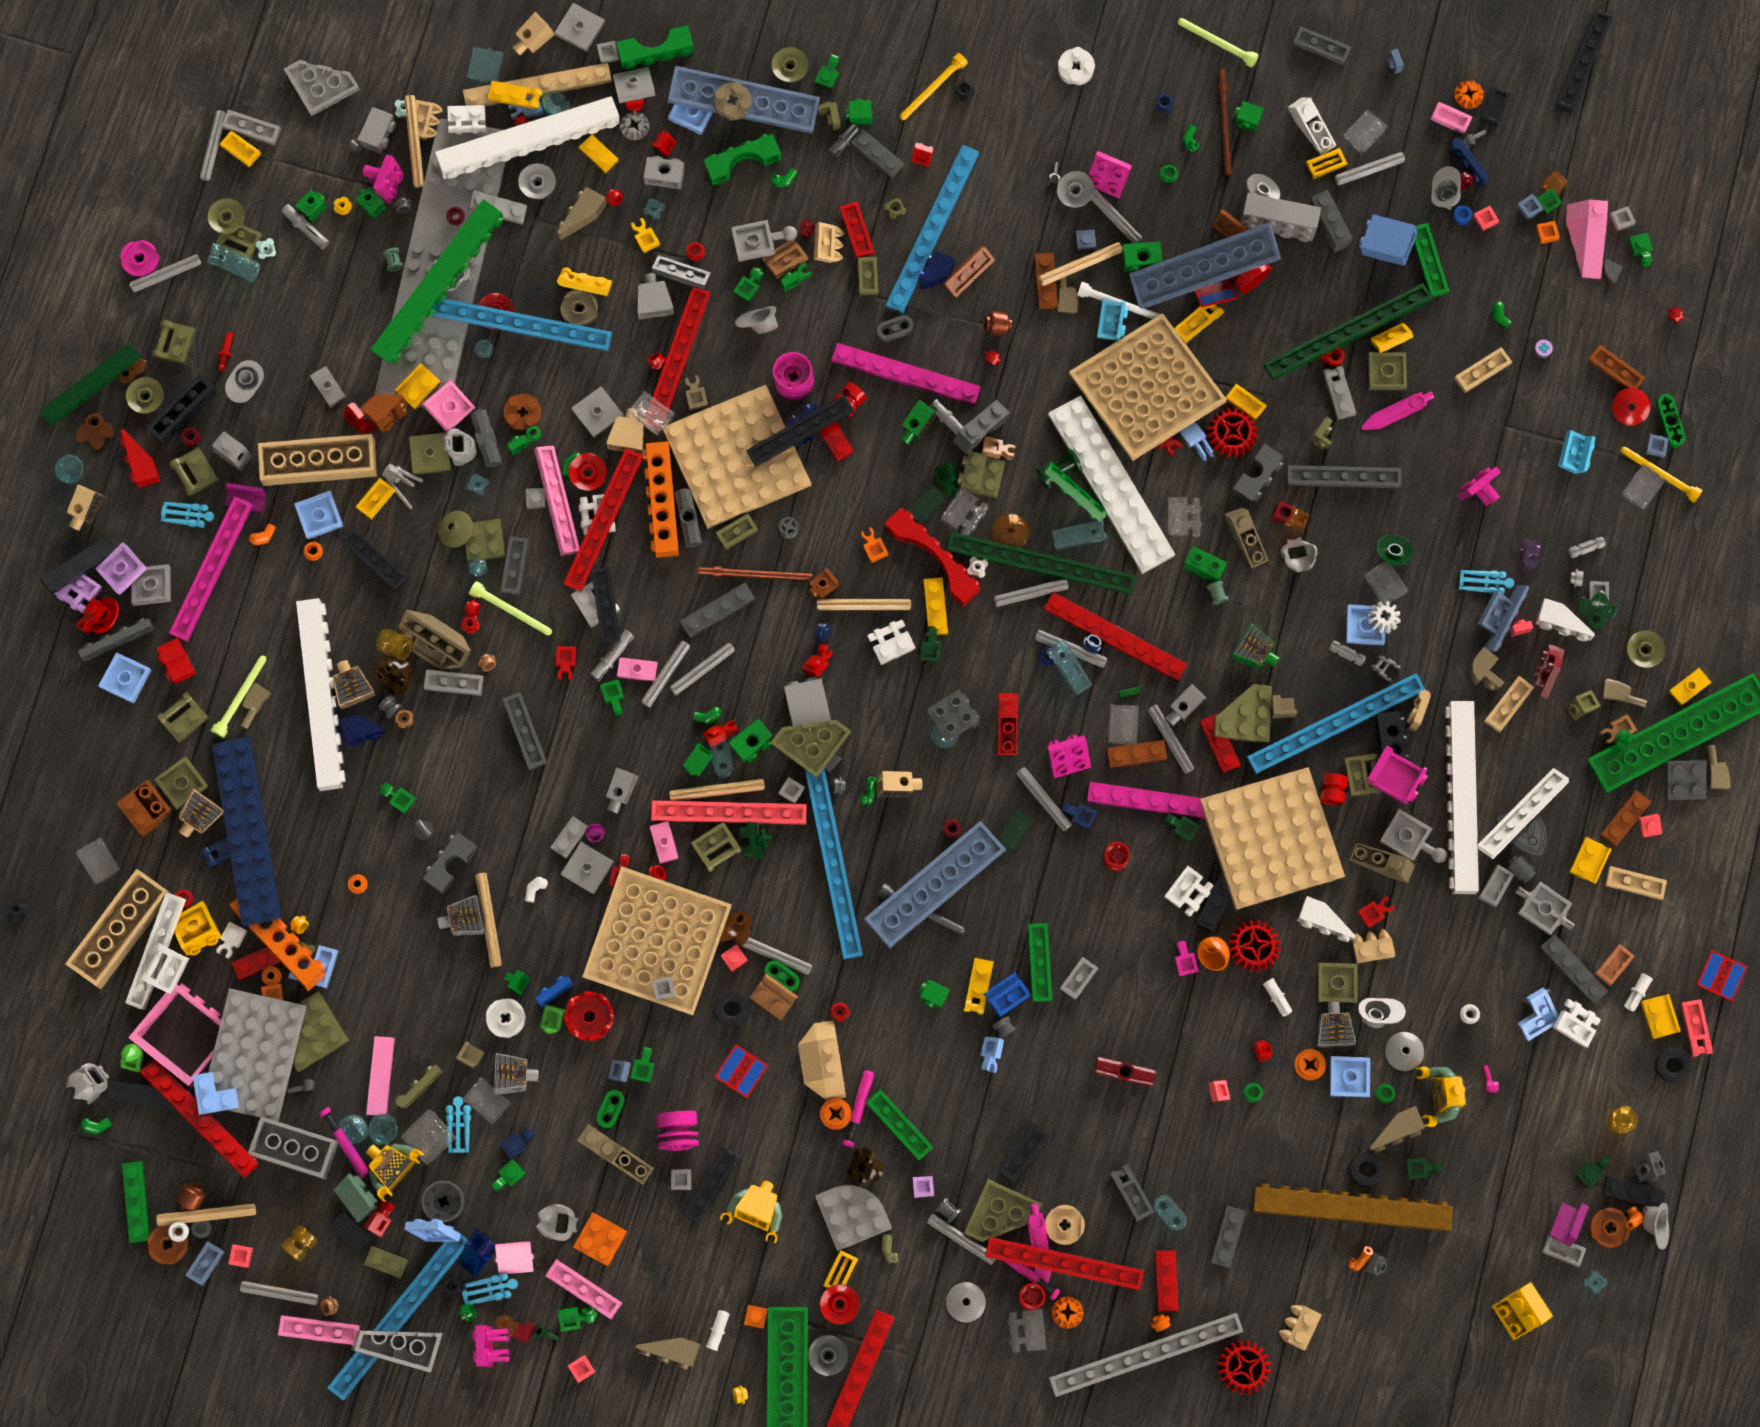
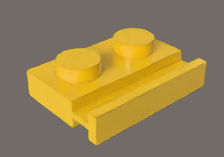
M420 363L395 391L398 394H402L406 402L416 410L441 384V381Z
M1585 837L1569 872L1596 884L1611 852V848H1607L1603 844Z
M1669 994L1641 1001L1652 1039L1681 1032Z

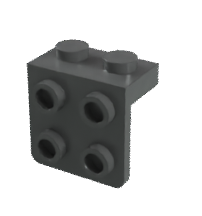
M959 689L928 708V714L945 740L948 741L970 727L973 730L979 726L980 717L975 709H971L969 699Z

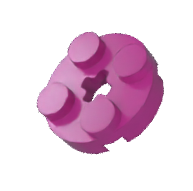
M145 240L132 241L121 252L122 266L133 277L141 278L153 273L159 264L160 257L157 250L150 242ZM144 255V260L142 262L137 263L136 256L140 257Z

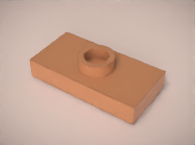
M1618 944L1596 971L1595 975L1611 986L1635 956L1621 944Z

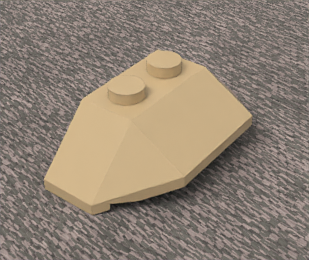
M834 1020L814 1023L798 1044L804 1084L826 1101L832 1098H846Z

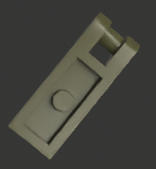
M436 1064L433 1067L429 1066L423 1072L424 1077L420 1081L415 1080L409 1086L410 1091L405 1096L400 1095L397 1097L396 1104L402 1109H407L443 1071Z

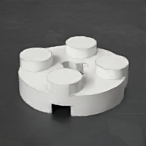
M1075 47L1061 55L1058 62V74L1067 84L1083 85L1093 76L1095 63L1093 57L1087 51L1080 47ZM1074 63L1079 64V65H1080V67H1079L1080 70H1077V69H1074V70H1073V69H1072L1073 64H1074Z
M513 999L497 1000L487 1010L486 1022L488 1028L498 1037L511 1038L517 1035L525 1025L526 1015L524 1010ZM509 1013L510 1022L502 1023L501 1015Z

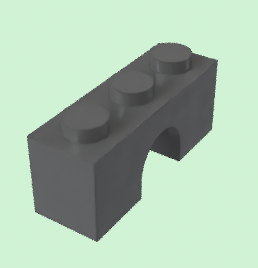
M1326 190L1311 197L1309 205L1321 207L1319 220L1324 225L1326 231L1325 238L1333 253L1350 246L1353 237L1329 191Z
M998 400L994 401L959 430L953 442L965 454H968L988 432L992 434L1004 424L1010 412Z
M1264 444L1252 463L1260 469L1261 475L1257 478H1251L1243 473L1231 493L1248 505H1251L1253 501L1257 502L1263 494L1260 492L1264 486L1267 488L1273 480L1271 477L1273 472L1278 473L1284 463L1281 462L1283 455Z
M458 832L455 836H450L446 842L447 847L444 851H439L435 857L436 862L432 867L428 866L423 873V880L442 895L446 893L455 881L454 877L447 872L448 863L451 860L459 859L467 864L478 850L474 843Z

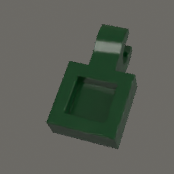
M947 462L934 468L937 484L943 487L944 497L950 495L953 498L957 496L958 490L953 485V482L957 481L953 463Z
M928 626L927 640H921L920 660L939 661L941 642L936 641L937 629H935V626Z
M1168 814L1164 820L1165 824L1175 828L1173 834L1189 843L1200 826L1185 816L1178 820Z
M1606 1156L1600 1158L1594 1165L1591 1161H1588L1575 1175L1589 1189L1604 1176L1600 1170L1610 1161Z
M1426 1158L1406 1160L1408 1180L1429 1178L1428 1172L1442 1170L1441 1162L1427 1164Z

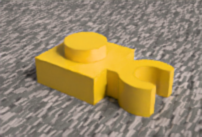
M640 218L642 224L640 227H636L634 223H631L633 231L638 233L635 235L637 243L643 253H646L658 247L660 242L652 228L646 229L645 220Z

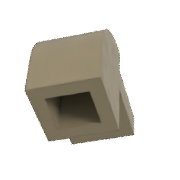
M1485 647L1472 661L1469 670L1470 677L1476 686L1482 680L1486 688L1497 692L1504 684V681L1492 673L1490 669L1499 658Z

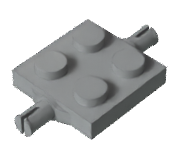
M1541 881L1530 893L1521 886L1515 892L1525 899L1518 914L1549 936L1561 924L1570 931L1575 924L1566 919L1567 911L1572 903Z

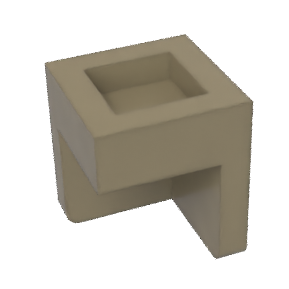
M1273 695L1271 698L1272 718L1295 717L1297 710L1294 707V699Z
M466 1041L456 1059L476 1070L485 1052Z

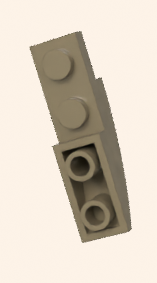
M589 1124L586 1125L577 1139L578 1142L642 1185L654 1169Z

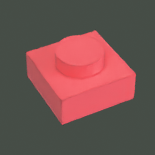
M1491 206L1473 215L1482 232L1499 223V219Z
M1525 620L1514 622V625L1510 628L1511 637L1529 633L1533 629L1532 622H1525Z
M1653 814L1639 817L1641 836L1643 838L1662 834L1660 815Z
M737 944L721 955L731 972L748 961Z
M1226 1080L1208 1083L1212 1102L1230 1100Z
M233 1244L229 1264L249 1268L253 1248Z
M586 1355L568 1365L578 1383L595 1373Z

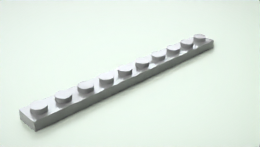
M1234 1313L1050 1377L1049 1380L1055 1397L1244 1331L1238 1314Z

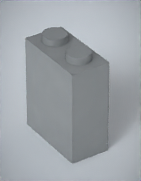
M812 677L806 679V682L798 683V681H793L784 686L792 726L831 720L822 678Z

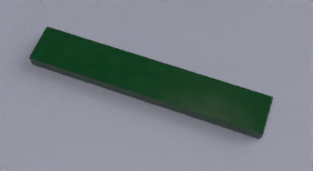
M129 342L39 411L49 425L53 426L142 359V357Z

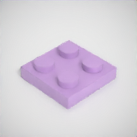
M122 542L95 569L114 591L121 595L147 568L131 549Z

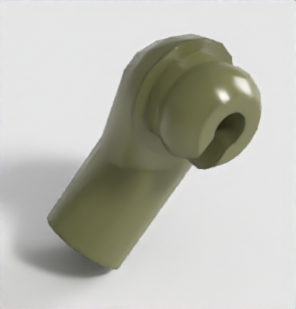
M888 1234L883 1235L882 1253L888 1264L898 1263V1254L891 1253L892 1236Z

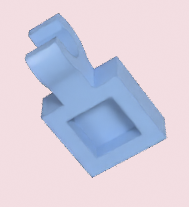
M984 1038L981 1056L985 1058L982 1063V1070L996 1073V1059L1001 1057L1003 1039Z

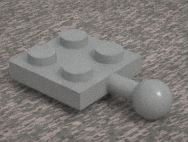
M768 220L731 227L739 262L775 255L774 240L785 239L792 241L797 236V230L792 226L785 227L783 231L771 233Z
M1400 809L1396 812L1379 841L1382 845L1408 858L1411 862L1415 860L1420 849L1429 853L1436 863H1442L1447 858V852L1443 848L1435 849L1425 843L1433 828Z

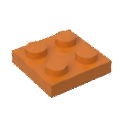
M592 1212L573 1248L609 1266L627 1231Z

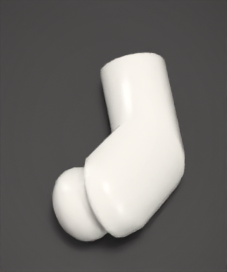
M536 877L527 885L524 901L534 903L536 891L540 888L545 889L548 885L547 880L542 877Z

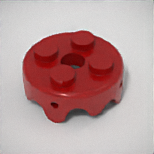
M585 991L568 1001L564 1019L568 1030L576 1038L583 1041H595L601 1039L610 1031L614 1021V1012L605 996L600 993ZM587 1012L595 1014V1019L592 1022L584 1020V1015Z

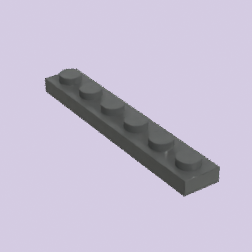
M1288 465L1287 485L1401 488V468Z

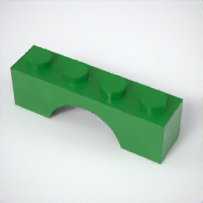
M688 25L670 29L667 40L657 47L642 46L635 38L616 42L622 69H634L639 65H651L656 61H669L673 57H686L694 53Z
M764 134L752 142L746 141L739 147H730L725 149L723 153L718 155L711 154L704 159V167L712 186L730 180V171L740 160L754 159L763 166L780 161L781 152L773 134Z

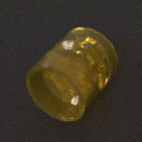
M384 629L377 638L376 646L379 652L404 660L412 652L413 640L404 634Z
M1627 1106L1613 1110L1607 1118L1609 1129L1616 1134L1627 1133L1633 1130L1638 1123L1637 1113Z
M299 1224L292 1232V1238L288 1237L281 1247L297 1261L301 1262L307 1255V1249H312L319 1240ZM296 1241L303 1245L300 1249L294 1245Z

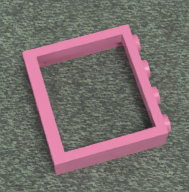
M181 983L180 986L176 985L172 994L166 992L129 1036V1039L186 1085L193 1088V1075L204 1074L210 1067L214 1050L190 1077L142 1038L178 993L220 1026L221 1019L218 1018L220 1013L212 1007L208 1010L203 1006L206 1002L197 995L192 997L189 994L191 990Z

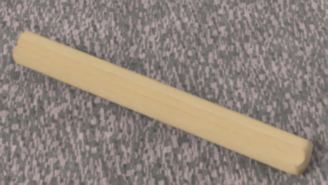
M407 95L404 99L413 185L416 188H420L424 185L416 102L414 95Z
M1117 242L1040 275L1039 281L1042 286H1045L1121 253L1123 248Z
M818 599L817 609L910 610L911 600Z
M763 779L672 790L669 792L671 801H682L764 790L765 786Z
M478 873L475 877L490 966L496 968L500 967L502 963L486 873Z
M244 1204L158 1214L156 1222L158 1226L172 1225L175 1222L191 1223L256 1215L255 1204Z

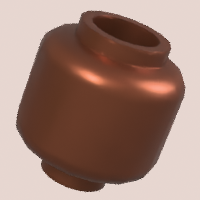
M992 311L984 317L983 328L990 336H1005L1008 330L1012 328V320L1009 319L1008 314L1005 312Z
M195 1182L184 1184L176 1197V1202L180 1205L179 1209L182 1211L199 1210L206 1196L203 1191L204 1188Z

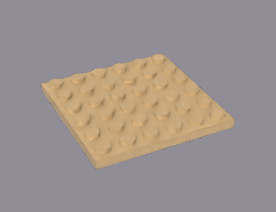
M1163 313L1069 371L1071 378L1132 461L1223 405L1227 400Z
M766 385L662 427L688 488L691 489L693 499L707 529L811 486L810 479L794 446L758 467L754 466L746 452L749 448L786 428Z
M1309 767L1199 800L1235 910L1345 877Z
M621 866L582 977L694 1015L732 904ZM672 977L675 996L656 1000L652 980Z

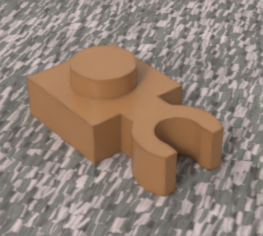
M985 436L981 454H986L988 457L1000 459V456H1003L1007 460H1013V452L1016 446L1012 444L1003 445V440Z
M1628 714L1610 723L1609 725L1612 729L1606 728L1600 735L1609 734L1610 739L1605 743L1610 744L1621 729L1628 730L1631 733H1635L1637 729Z

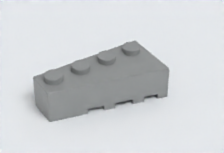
M357 1330L351 1350L431 1373L443 1333Z

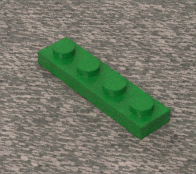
M1429 224L1417 225L1414 247L1427 289L1433 297L1448 294L1449 288Z
M1050 462L1045 467L1044 473L1046 478L1051 482L1057 483L1060 486V490L1074 498L1073 501L1079 507L1083 506L1092 519H1097L1101 522L1106 517V510L1056 465Z
M1048 923L1028 924L1032 1002L1052 1001Z
M881 1089L866 1102L918 1161L933 1149V1146Z
M142 1161L122 1164L129 1243L148 1241L150 1229L144 1165Z

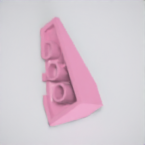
M1585 200L1567 204L1566 227L1571 236V244L1576 253V260L1582 278L1601 279L1608 201Z

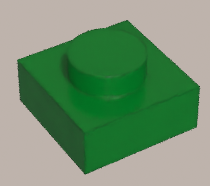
M1553 188L1537 198L1547 214L1563 203Z

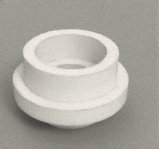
M1468 1004L1461 1009L1460 1017L1463 1022L1473 1024L1478 1021L1480 1012L1476 1006ZM1467 1011H1471L1473 1013L1472 1018L1467 1017Z
M175 1222L169 1227L168 1234L173 1241L181 1242L187 1238L189 1229L185 1223ZM181 1228L182 1234L177 1236L176 1230Z

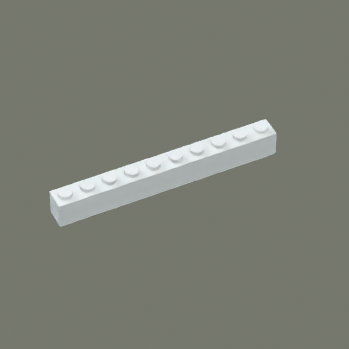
M611 96L436 151V161L443 179H452L465 172L471 173L478 168L490 167L500 161L506 162L513 157L525 156L535 150L540 151L551 145H560L566 140L578 139L582 135L589 133L594 134L604 128H613L619 124V114Z
M319 598L296 601L317 788L320 791L343 788V782H346L344 770L341 771L340 763H343V754L339 752L338 747L341 744V736L336 730V726H339V718L334 713L337 701L336 696L332 695V689H335L333 677L330 678V670H333L332 660L328 659V652H331L329 640L326 641L328 624L324 622L323 615H326V606L322 604Z
M1451 701L1448 707H1445V718H1448L1445 735L1449 737V744H1446V756H1449L1446 773L1450 776V782H1447V793H1450V801L1447 802V812H1450V820H1448L1447 828L1448 831H1451V839H1448V850H1451L1448 867L1452 869V877H1449V888L1452 889V894H1476L1479 891L1474 701Z

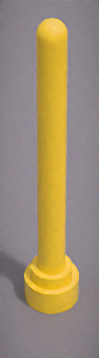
M957 53L952 58L951 65L900 114L901 120H906L956 69H963L968 64L964 56Z
M1621 448L1622 454L1685 492L1686 496L1689 497L1688 499L1695 503L1703 491L1697 486L1696 488L1693 486L1689 487L1629 448Z

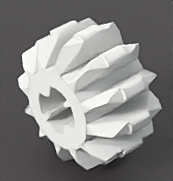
M1389 601L1386 602L1385 606L1382 602L1378 603V607L1373 605L1372 611L1368 613V616L1371 617L1368 623L1374 624L1373 630H1376L1378 627L1380 634H1382L1384 629L1387 634L1391 632V629L1396 630V624H1399L1401 621L1398 618L1400 612H1394L1396 605H1393L1392 608L1389 607ZM1382 614L1384 617H1388L1386 621L1384 618H1381Z

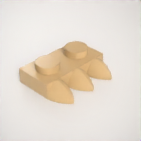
M416 100L419 139L427 140V138L437 135V132L430 126L440 123L433 114L441 113L443 110L435 103Z
M821 222L816 224L814 260L832 263L843 259L842 255L835 251L844 246L841 241L835 238L844 235V232L839 227Z
M1382 929L1380 931L1378 940L1369 931L1365 942L1358 933L1355 934L1352 945L1356 964L1395 957L1392 937H1390L1386 930Z
M1293 1305L1290 1307L1291 1311L1298 1318H1285V1323L1292 1331L1280 1330L1279 1334L1285 1342L1305 1351L1322 1314L1306 1306Z

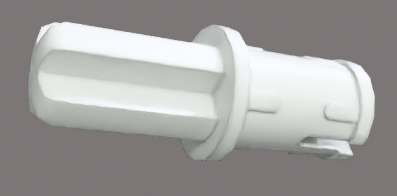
M1643 973L1640 975L1635 987L1631 988L1632 992L1624 1004L1626 1009L1635 1011L1642 997L1646 996L1645 992L1653 980L1650 976Z
M1274 978L1265 982L1263 986L1272 998L1270 1001L1275 1003L1283 1017L1289 1015L1292 1009L1283 996L1285 994L1280 991L1274 981Z
M718 1311L713 1328H710L712 1331L705 1347L718 1351L722 1335L725 1334L724 1329L729 1318L728 1312Z

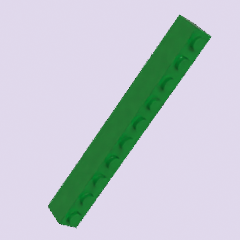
M484 199L480 202L372 346L371 351L389 365L400 360L403 349L411 345L413 342L412 337L416 332L419 333L423 329L424 321L427 317H432L436 311V305L444 301L447 296V290L456 285L459 274L461 272L464 273L470 265L468 262L472 257H477L481 250L480 246L483 242L487 243L492 236V230L501 225L503 214L500 210Z

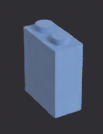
M1373 214L1371 221L1368 220L1366 224V234L1364 237H1361L1359 242L1362 255L1405 266L1417 236L1416 226Z

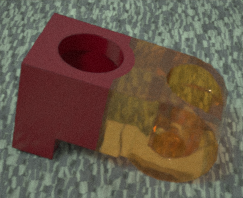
M1279 501L1273 509L1270 520L1303 531L1309 519V514Z
M501 1315L496 1320L497 1329L508 1328L509 1334L507 1335L525 1343H529L536 1328L535 1324L528 1321L525 1326L515 1322L509 1315Z

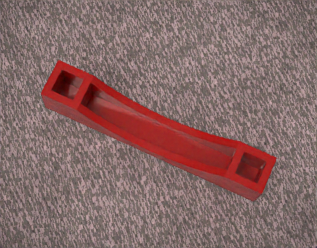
M900 508L885 522L884 528L897 541L917 545L934 556L947 576L950 595L964 607L980 592L979 582L974 577L970 578L966 574V569L960 563L957 565L952 560L953 556L947 550L944 551L940 547L939 541L935 537L931 538L926 533V528L921 523L917 524L913 520L914 516L908 510L904 511Z

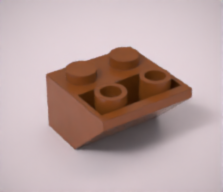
M402 394L374 395L361 407L365 418L381 434L384 431H389L398 418L406 415L409 408Z
M146 780L117 802V805L143 837L158 827L171 811L149 780Z

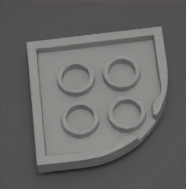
M843 1185L815 1195L837 1251L892 1229L881 1202L874 1194L864 1188Z

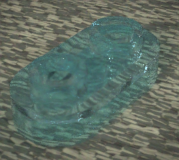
M725 740L710 747L711 752L714 753L712 756L714 771L720 777H728L733 771L730 746ZM722 745L724 748L722 751H718L716 747ZM724 763L727 765V768L721 769L720 765Z
M1162 1195L1154 1201L1155 1212L1170 1229L1179 1231L1186 1226V1215L1169 1196ZM1161 1202H1165L1167 1204L1166 1209L1160 1208ZM1173 1218H1179L1180 1223L1178 1225L1174 1224Z

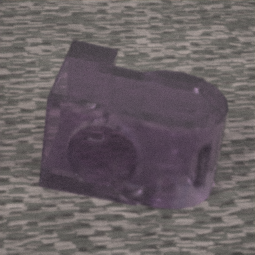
M1522 539L1519 542V550H1524L1521 565L1525 569L1531 570L1540 562L1541 540Z

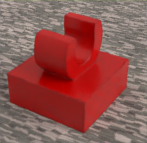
M662 131L661 134L656 135L658 139L655 143L652 142L651 145L662 156L668 157L677 142L668 132Z
M916 143L911 162L929 167L934 148L932 146H924L923 143Z

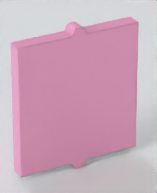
M530 1241L495 1244L497 1256L495 1262L498 1264L499 1275L502 1273L534 1272L532 1260L534 1254L531 1252Z

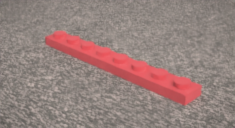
M652 801L651 820L806 825L807 804Z

